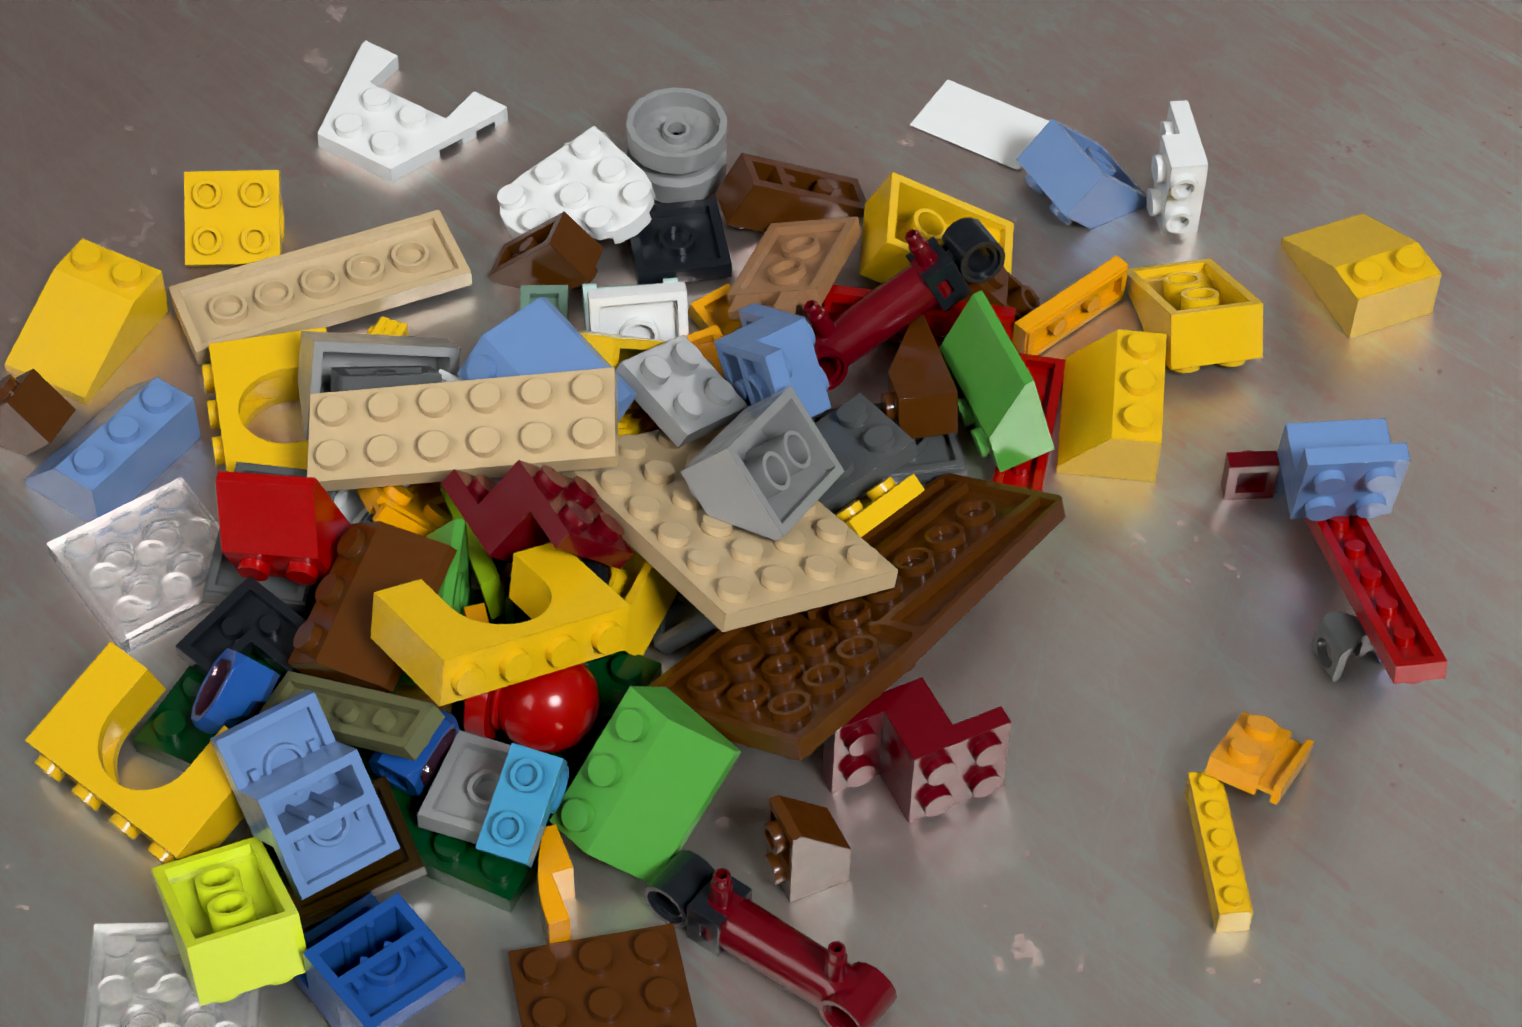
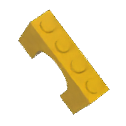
M326 327L209 343L211 363L203 364L202 372L206 394H216V399L207 401L211 430L221 429V436L212 437L216 467L226 465L227 472H234L236 462L307 470L308 440L292 443L271 442L255 436L247 427L259 413L269 407L300 400L298 370L301 331L327 332Z
M552 543L513 553L509 598L531 620L515 624H491L470 619L452 609L422 579L374 592L370 638L441 707L625 650L630 605L574 554L557 549Z
M110 641L25 739L40 755L34 761V764L57 783L65 776L72 780L76 786L71 792L95 812L102 804L114 814L108 821L132 841L139 834L151 841L152 844L146 850L162 864L218 848L244 818V814L211 741L184 773L172 782L149 790H135L121 786L117 771V761L121 746L130 731L166 689L145 666ZM223 726L216 735L228 730V728Z

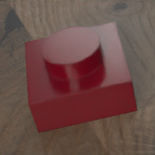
M1247 450L1227 452L1221 480L1223 499L1273 498L1280 467L1277 451Z

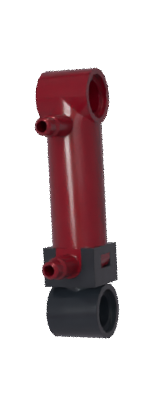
M967 217L953 222L945 230L941 245L934 237L926 240L918 230H909L905 235V240L910 250V253L906 255L910 265L832 320L816 300H809L805 303L804 311L812 325L811 327L816 338L814 349L817 360L829 382L827 392L838 387L844 381L850 365L939 304L945 312L973 293L965 279L975 284L985 283L993 279L1000 272L1005 261L1004 249L978 219Z
M679 851L644 888L643 896L647 905L662 921L667 924L673 923L674 927L683 928L687 925L688 938L717 957L724 950L731 953L819 1010L823 1021L829 1027H874L897 998L896 990L891 981L876 967L860 961L853 964L847 962L848 955L846 947L842 942H831L828 945V949L753 902L752 889L731 876L727 869L719 868L715 871L705 859L692 851Z

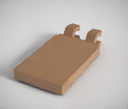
M858 217L771 223L727 294L730 303L728 310L730 320H740V326L736 330L743 327L738 310L753 303L803 316L807 321V314L804 311L805 303L809 300H816L820 306L822 305L862 234Z

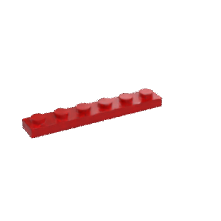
M1358 515L1336 516L1324 521H1312L1304 518L1393 684H1417L1422 681L1446 679L1448 661L1368 520Z

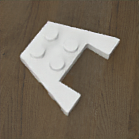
M365 40L361 44L317 133L320 148L393 182L439 158V150L455 142L464 145L476 139V131L489 124H492L494 128L504 124L508 120L507 106L473 91L448 117L444 118L381 88L380 86L399 69L398 55Z

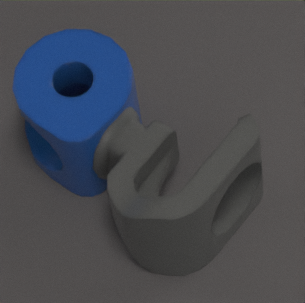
M1333 611L1325 615L1318 623L1311 646L1333 682H1337L1342 677L1347 659L1352 652L1358 658L1372 651L1381 662L1357 616L1341 611ZM1326 641L1331 649L1332 661L1327 653Z

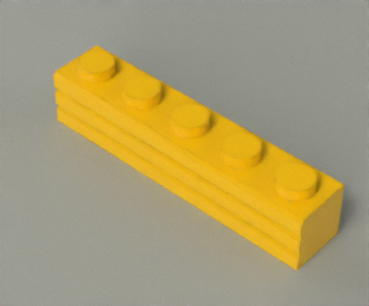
M1205 771L1188 772L1184 793L1191 816L1215 933L1249 931L1253 917V908L1224 782L1204 774Z

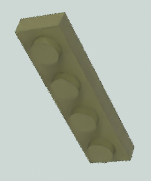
M291 671L286 673L259 712L260 714L308 689L315 692L337 742L414 761L417 760L423 749L429 744L431 737L445 718L434 703Z

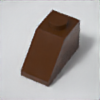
M564 211L505 243L488 277L494 283L520 288V285H568L569 291L574 288L581 290L582 284L591 283L598 272L595 266L604 248Z

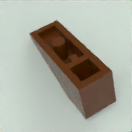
M746 153L739 155L715 192L727 225L738 229H749L764 233L771 223L846 217L862 218L864 217V208L867 202L856 178Z
M924 315L909 324L888 371V392L881 393L882 412L912 439L958 433V391Z

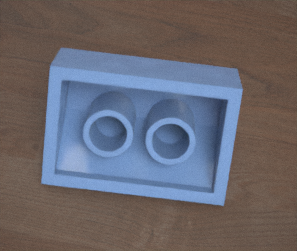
M539 297L484 333L457 374L463 380L612 368V366L546 297ZM616 372L618 378L619 423L637 396V393Z
M158 377L126 388L24 479L26 486L97 529L102 530L201 438L194 398Z

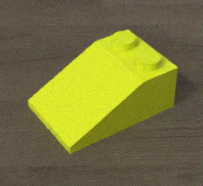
M255 837L151 868L188 979L200 1006L212 1002H227L236 998L240 993L266 985L284 984L295 976L306 973L303 952L307 948L299 913L261 840Z

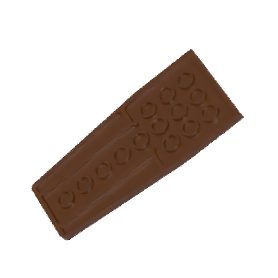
M952 473L941 475L923 487L925 491L861 537L898 569L895 588L726 632L719 630L648 686L667 687L730 742L780 755L788 759L802 761L837 730L847 725L868 704L879 698L887 688L906 672L912 670L921 657L1065 519L1066 515L1062 497L1057 494Z

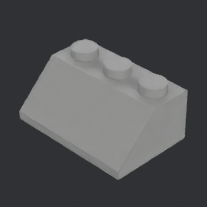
M301 331L298 387L304 438L309 440L310 394L331 392V367L430 365L436 371L442 369L458 377L461 348L447 338Z
M790 385L745 408L680 473L686 480L690 493L700 502L708 516L776 541L784 537L843 474L844 469Z

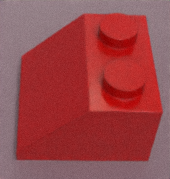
M218 471L216 492L221 550L241 576L245 578L250 576L256 581H265L268 577L288 578L299 584L313 585L317 580L322 581L329 574L338 555V542L345 531L351 527V524L316 478Z

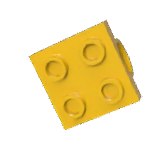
M279 170L185 171V266L187 268L238 267L282 254V244L284 243L285 217L283 199L281 197V172Z

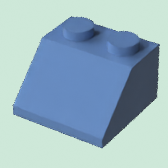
M1053 118L1016 159L1028 173L1024 178L1025 181L1040 195H1047L1053 203L1049 206L1050 210L1068 225L1075 221L1089 229H1093L1147 206L1145 192L1102 144Z

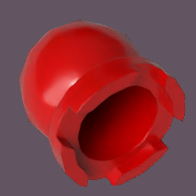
M581 663L465 699L464 730L479 737L495 739L500 730L503 729L512 743L544 753H560L577 745L594 727L601 702L596 678L587 665Z

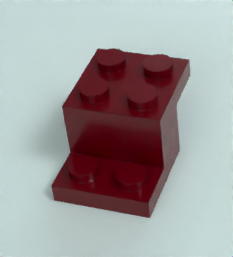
M518 460L498 483H494L483 474L474 476L453 469L441 483L490 557L512 563L513 553L552 543L557 549L621 569L634 555L622 538L624 530L621 525L609 514L604 513L596 502L599 495L595 488L579 476H575L572 479L559 474L548 465L538 467Z
M921 677L883 692L879 698L873 700L855 715L847 725L837 730L824 741L822 778L830 792L834 793L847 787L862 786L873 777L880 775L909 823L925 816H938L947 811L952 805L973 797L982 798L988 796L998 787L1004 785L1012 722L1002 706L952 724L927 683Z

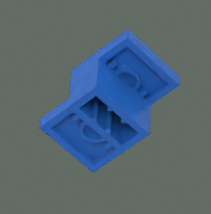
M369 893L305 933L304 939L307 950L303 952L306 973L293 978L295 983L332 1027H397L466 981L465 969L399 893L394 894L382 903L372 893Z

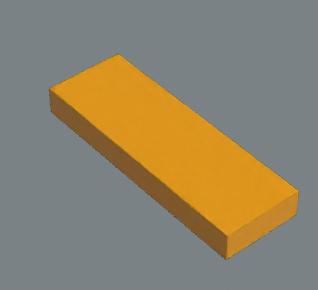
M1114 256L1014 323L1012 343L1017 352L1040 355L1122 300L1125 295L1129 264L1119 256Z

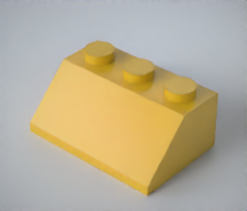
M1117 329L1065 357L1066 364L1062 386L1056 473L1146 482L1156 481L1162 444L1167 334Z

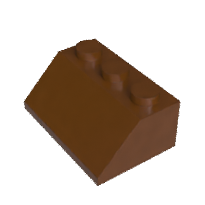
M381 521L352 524L338 542V555L329 574L322 579L316 589V602L307 621L300 626L294 636V649L287 664L305 675L385 693H393L403 670L370 638L374 592L422 579L438 594L457 550L450 545Z

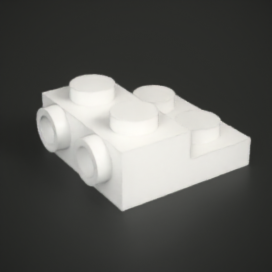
M1188 100L1170 101L1167 121H1161L1160 123L1161 142L1159 155L1152 156L1151 168L1154 188L1148 189L1146 195L1149 216H1156L1161 235L1198 231L1209 166Z

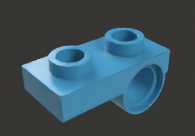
M511 743L475 848L480 852L532 868L549 815L556 812L564 797L569 778L568 762L563 758Z

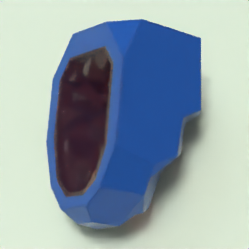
M227 648L213 663L199 689L191 714L194 726L210 735L218 733L223 726H226L228 729L234 727L241 719L254 715L261 703L268 701L280 675L257 661Z
M440 710L445 718L416 761L375 751L368 762L372 772L378 777L386 775L389 784L410 796H419L433 782L456 735L459 733L460 728L455 716Z

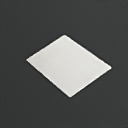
M946 80L910 125L1010 168L1020 170L1022 166L1016 159L1049 121L954 81Z

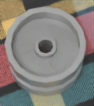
M670 87L652 91L639 98L630 108L627 115V156L647 175L656 194V201L675 203L701 200L717 191L726 177L727 171L726 143L728 118L722 105L710 95L692 88Z

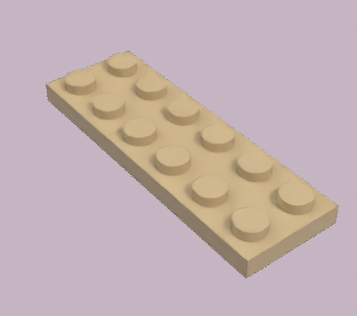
M438 209L168 286V292L196 362L200 365L211 361L209 343L330 327L472 285V274L442 213Z
M615 367L310 394L307 477L316 478L325 491L443 482L453 469L474 476L483 474L488 478L502 477L518 460L538 467L548 465L557 472L619 467L618 378Z

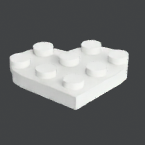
M594 125L524 172L511 184L502 187L497 194V199L500 204V216L513 239L565 211L593 239L604 240L613 238L614 243L617 244L636 236L650 223L652 218L649 212L654 205V200H656V194L645 172Z

